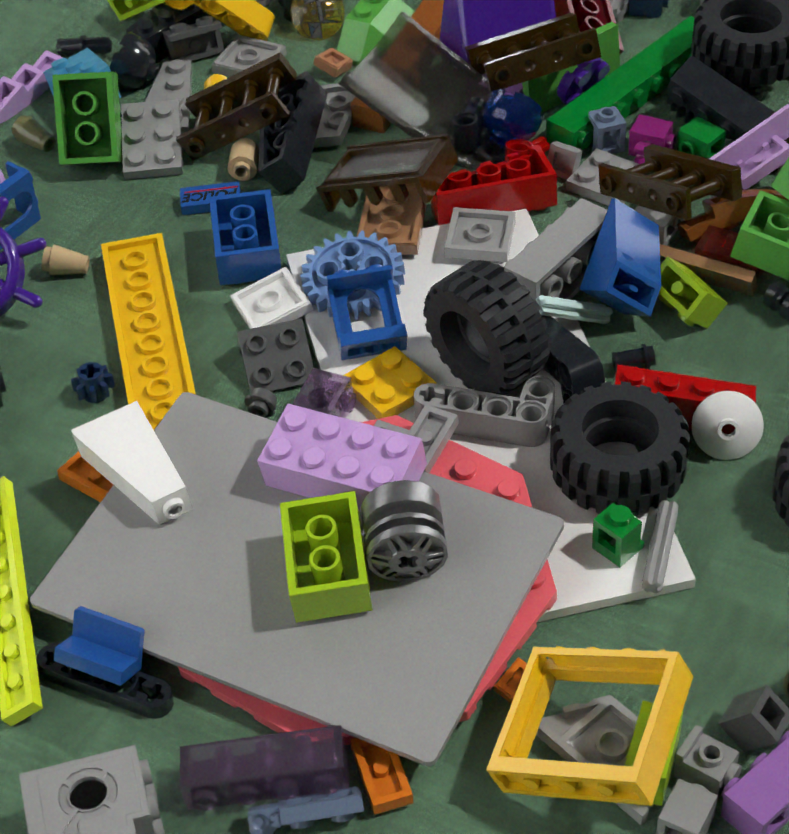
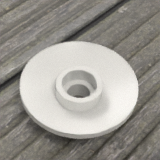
M720 391L706 397L697 406L692 418V433L697 445L706 454L723 460L737 459L751 452L759 443L764 428L763 417L757 404L748 396L736 391ZM726 424H732L735 430L731 434H725L721 431L722 427Z

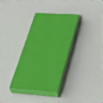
M614 22L596 29L601 52L600 58L610 65L607 75L620 67L618 25ZM572 66L523 82L525 114L532 118L563 103L557 96L558 85L567 70L572 73L578 66Z

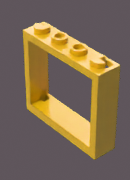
M562 646L533 647L486 771L503 793L652 806L694 676L679 652L666 651L665 649L644 651L632 648L615 650L599 649L597 647H587L586 649L564 648ZM556 680L660 685L633 766L528 759Z

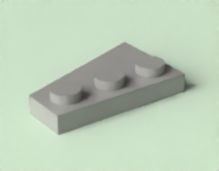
M365 80L321 85L328 94L313 148H328L342 145L352 122L350 103L364 85Z

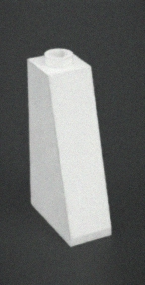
M137 401L71 429L81 457L159 525L193 510L185 484Z

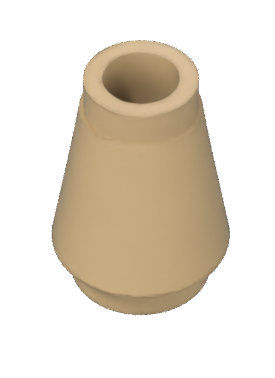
M55 244L52 247L46 246L42 257V271L49 272V275L87 274L90 257Z

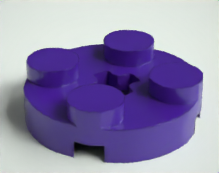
M597 58L577 65L578 67L572 73L567 70L558 85L557 96L567 105L602 80L608 74L610 65L603 59Z

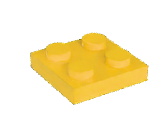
M396 346L341 376L342 386L377 419L398 415L414 405V391L417 387L426 383L436 384V381Z

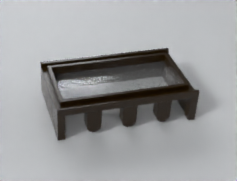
M448 134L348 145L346 147L347 151L325 179L324 184L316 187L328 212H333L341 199L347 207H354L358 201V196L354 189L361 188L364 189L369 202L373 205H379L384 197L380 186H389L395 200L403 203L409 196L405 184L415 183L423 203H429L458 161V157Z

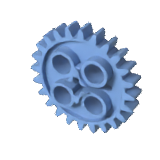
M361 230L358 237H353L352 232L348 231L346 238H342L338 233L335 234L336 241L334 242L326 238L323 239L325 247L314 246L315 255L307 254V264H302L301 266L303 274L300 277L304 294L308 296L311 305H317L318 312L327 309L329 317H332L327 292V275H332L339 270H362L375 264L383 266L392 265L396 295L401 293L399 285L405 284L404 262L401 252L397 253L396 245H388L386 237L378 241L377 233L375 232L369 238H366L364 230ZM367 289L354 291L347 300L348 311L353 313L355 320L358 319L359 313L363 311L370 317L371 309L374 307L381 311L377 295Z

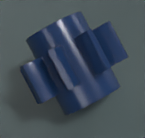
M88 362L76 369L78 377L71 379L73 392H77L78 399L89 403L102 402L110 396L108 388L115 387L113 374L108 373L107 365L101 366L96 362Z

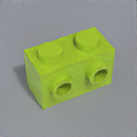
M667 256L660 265L661 289L658 298L670 308L674 307L678 310L677 316L689 326L693 327L696 323L708 329L728 303L690 268Z

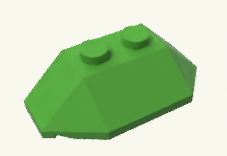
M360 0L345 18L337 51L353 60L352 65L362 66L367 63V60L384 55L415 10L402 0Z

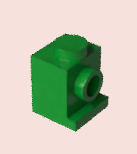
M612 503L593 519L592 549L618 567H622L644 548L645 542L641 540L642 522L637 519L628 507ZM613 538L616 539V547L609 543Z

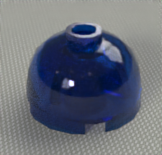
M506 89L492 91L484 107L483 119L484 126L494 141L506 146V142L509 140L524 139L529 141L535 136L544 119V115H540L542 111L540 105L532 98L516 91L514 96L505 95Z

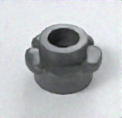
M255 388L250 395L245 397L244 403L248 406L249 413L264 418L267 415L273 416L275 414L277 398L271 391L264 388Z

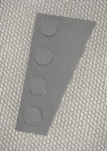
M176 59L163 62L145 102L179 98L181 134L190 130L191 112L185 106L186 98L192 94L193 69L191 60L182 61Z

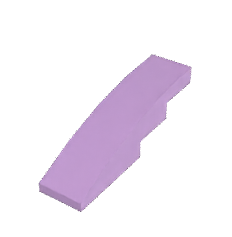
M46 50L33 66L24 63L11 79L2 76L0 79V124L29 106L50 88L43 72L51 68V64L54 61L63 57Z

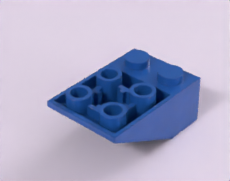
M612 198L580 290L624 315L651 317L661 289L659 225L619 200Z

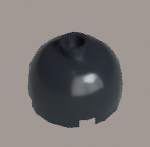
M133 32L126 33L119 43L124 47L120 50L119 54L114 53L109 68L111 72L117 73L119 88L137 90L143 87L148 80L153 81L155 79L159 66L155 64L156 53L153 46L146 39Z

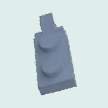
M356 786L278 799V803L248 807L250 833L273 834L277 828L290 824L292 829L307 828L313 826L315 820L331 817L333 822L354 819L356 817L355 813L364 812L360 789Z

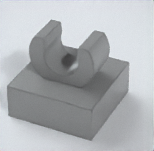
M558 141L551 143L548 160L558 177L567 180L575 172L580 164L582 150Z

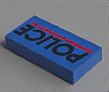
M239 181L180 188L182 215L211 212L209 197L241 193Z

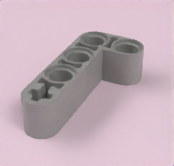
M544 376L531 377L525 382L520 398L434 383L422 384L414 391L415 421L425 404L458 415L459 424L453 434L526 447H536L545 442L554 416L555 384L551 379Z

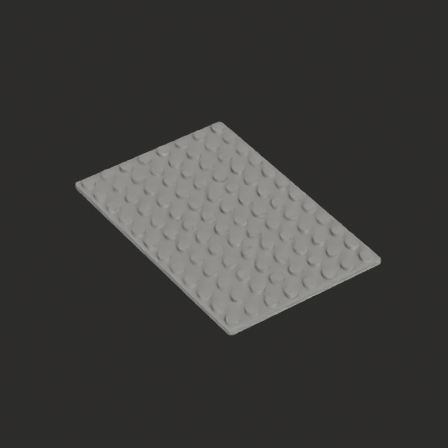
M190 392L182 393L160 421L154 432L185 484L193 510L159 525L113 485L30 597L33 608L73 624L74 610L79 606H83L136 625L145 631L144 653L425 766L436 764L564 529L563 519L559 516L440 476L423 472L419 481L431 486L439 494L448 551V558L444 566L432 575L406 582L389 581L375 575L368 566L362 512H359L373 611L296 623L288 592L280 503L307 499L308 497L265 485L257 460L277 422Z

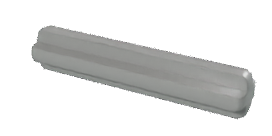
M663 500L658 506L642 579V588L646 592L659 593L663 588L679 506L674 501L668 502Z

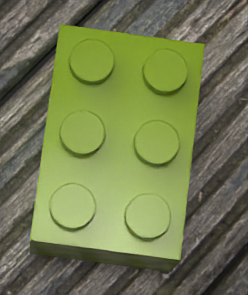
M355 491L280 503L288 592L295 622L373 611L361 520Z

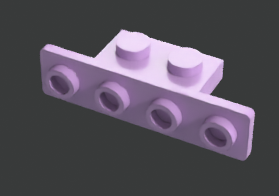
M789 103L709 158L741 167L743 190L756 185L762 178L775 169L782 167L789 157V144L784 140L789 138Z

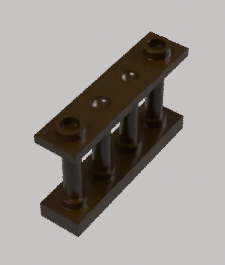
M573 12L465 46L470 73L474 77L486 74L491 93L601 57L596 29L592 28L579 32L577 17Z
M280 52L187 97L185 106L196 118V123L193 129L177 136L176 141L189 157L195 160L289 116L290 112L277 95L279 88L296 80V71Z
M654 144L644 147L645 162L629 169H622L605 163L598 165L601 194L685 220L692 219L691 202L707 195L731 201L742 198L741 167Z

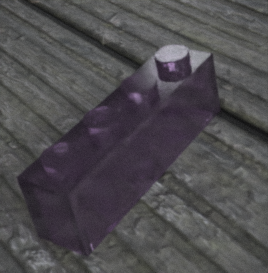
M341 725L180 746V791L188 810L197 809L205 811L217 806L232 804L250 805L256 801L270 799L288 800L296 796L314 793L327 795L341 789L350 788L347 746Z

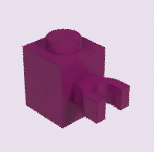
M639 114L629 131L628 155L636 157L634 162L638 164L645 162L644 147L651 144L674 149L676 135L673 134V122Z

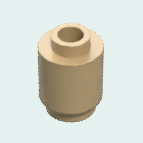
M242 138L232 145L227 170L233 178L247 181L256 175L259 162V148L257 144L251 139Z

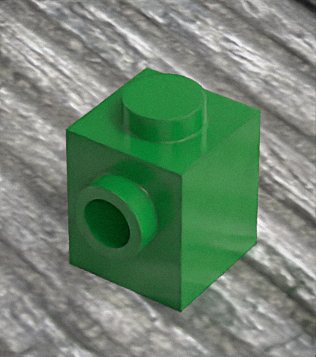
M697 116L679 129L677 134V151L709 159L724 149L726 130Z

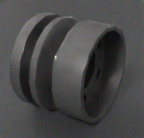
M400 480L376 487L365 496L361 505L365 533L366 555L369 569L375 575L389 581L406 582L432 575L444 566L448 558L440 498L439 494L431 486L420 481Z

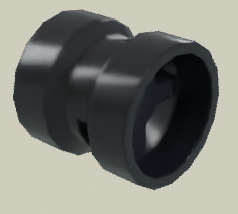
M780 278L774 281L766 290L763 303L772 311L778 310L780 316L787 322H789V282Z

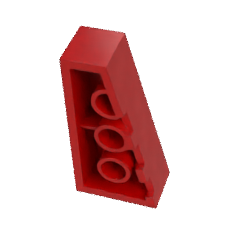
M540 145L530 147V153L519 156V153L514 152L506 155V161L493 164L491 161L480 163L477 170L473 172L462 169L448 174L431 200V212L437 225L450 223L454 207L511 212L522 209L540 211L547 207L557 206V173Z

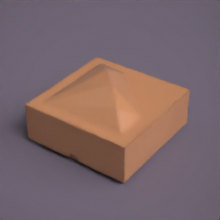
M331 47L315 56L313 65L336 78L351 69L353 60Z

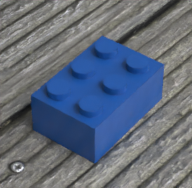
M270 189L209 197L220 286L259 281L282 269Z

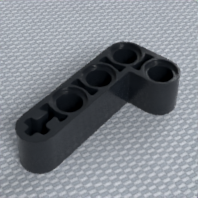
M541 315L545 317L547 323L546 333L550 334V345L548 347L550 348V353L543 369L560 383L563 404L565 405V401L575 393L580 395L582 389L589 386L597 388L600 387L601 383H605L603 365L598 354L554 318Z

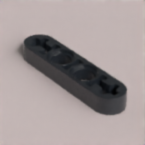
M50 643L44 646L37 655L40 672L46 680L147 718L158 719L168 715L174 706L170 685L157 677L138 671L127 680L132 683L131 687L119 693L111 690L114 683L98 677L82 680L78 678L82 671L55 662V647L60 643ZM158 695H162V699H158ZM148 698L154 699L153 702H149Z

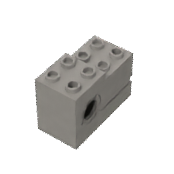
M136 745L19 774L28 834H165L148 759L139 760Z

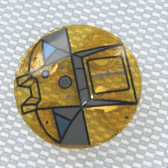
M293 0L291 19L299 34L305 38L312 40L330 38L339 31L343 24L345 9L342 0Z

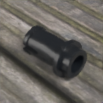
M641 344V348L612 352L615 373L617 364L638 368L644 367L645 369H650V366L656 365L653 346L646 347L645 344Z

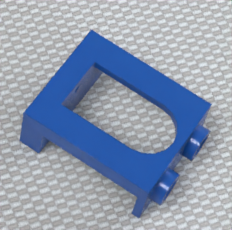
M8 161L5 165L9 178L0 184V197H6L8 201L14 198L17 211L23 213L20 218L4 229L13 239H16L41 220V215L30 171Z
M375 264L362 270H339L332 275H327V292L341 361L382 354L394 346L400 351L407 350L408 335L406 326L402 324L393 283L392 265L383 266ZM360 289H367L377 295L385 327L353 332L347 306L349 296L354 291Z

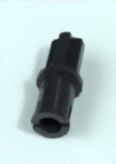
M81 35L80 38H58L56 48L61 49V51L57 52L59 56L75 55L86 48H89L95 54H103L112 51V41L109 37L87 38L85 35Z

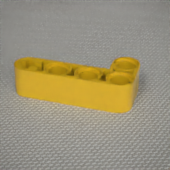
M164 0L168 6L177 10H183L195 4L238 34L263 41L268 40L275 19L274 14L255 0Z

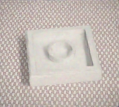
M287 267L230 295L234 306L249 329L296 320L313 311L311 302Z

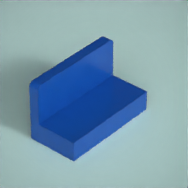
M79 606L74 610L72 635L55 647L54 661L121 686L141 670L145 631L136 625Z

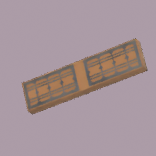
M660 244V265L668 256L690 268L706 283L754 296L757 289L755 271Z

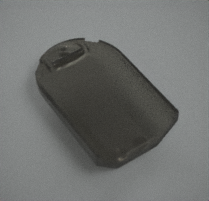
M401 12L381 40L352 73L347 71L339 82V85L410 138L448 134L458 157L455 165L462 168L477 170L480 163L491 161L493 164L505 161L506 142L512 139H519V126H516L512 115L515 111L506 96L500 90L491 93L487 78L405 12ZM472 97L482 98L490 106V115L480 133L481 145L472 151H459L454 146L452 117L461 113L465 103H468Z

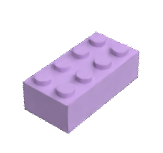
M287 404L257 460L266 486L308 498L355 491L359 512H361V505L365 496L374 488L388 482L400 480L419 481L427 465L422 438L292 404Z

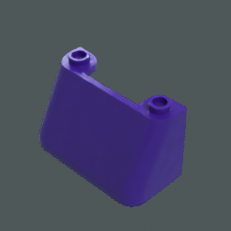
M444 0L438 49L458 65L470 69L465 46L556 18L554 0Z

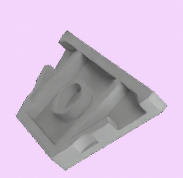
M607 695L592 699L586 704L576 703L562 707V713L542 718L536 735L567 762L624 766L638 717L613 696ZM616 803L640 825L646 822L651 806Z

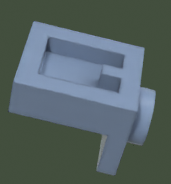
M603 107L598 110L589 111L588 118L594 126L593 152L596 148L607 151L610 154L623 152L625 149L627 123L617 107Z

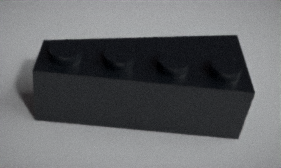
M164 2L153 7L127 28L126 32H133L143 37L153 46L156 53V64L169 57L163 32L170 30V26L174 24L186 23L187 26L196 23V19L211 15L195 4L190 5L186 9L177 10Z
M307 70L297 76L295 81L278 90L277 96L290 112L289 116L260 129L258 172L280 194L298 187L305 180L328 94Z

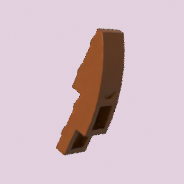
M768 189L742 190V198L735 201L714 196L702 201L705 213L677 224L680 236L690 242H701L708 239L710 233L720 229L723 231L733 229L739 225V221L743 224L760 190L787 201L789 200L778 191Z

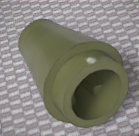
M22 115L14 122L12 134L18 142L43 150L44 152H49L54 147L55 138L34 117Z

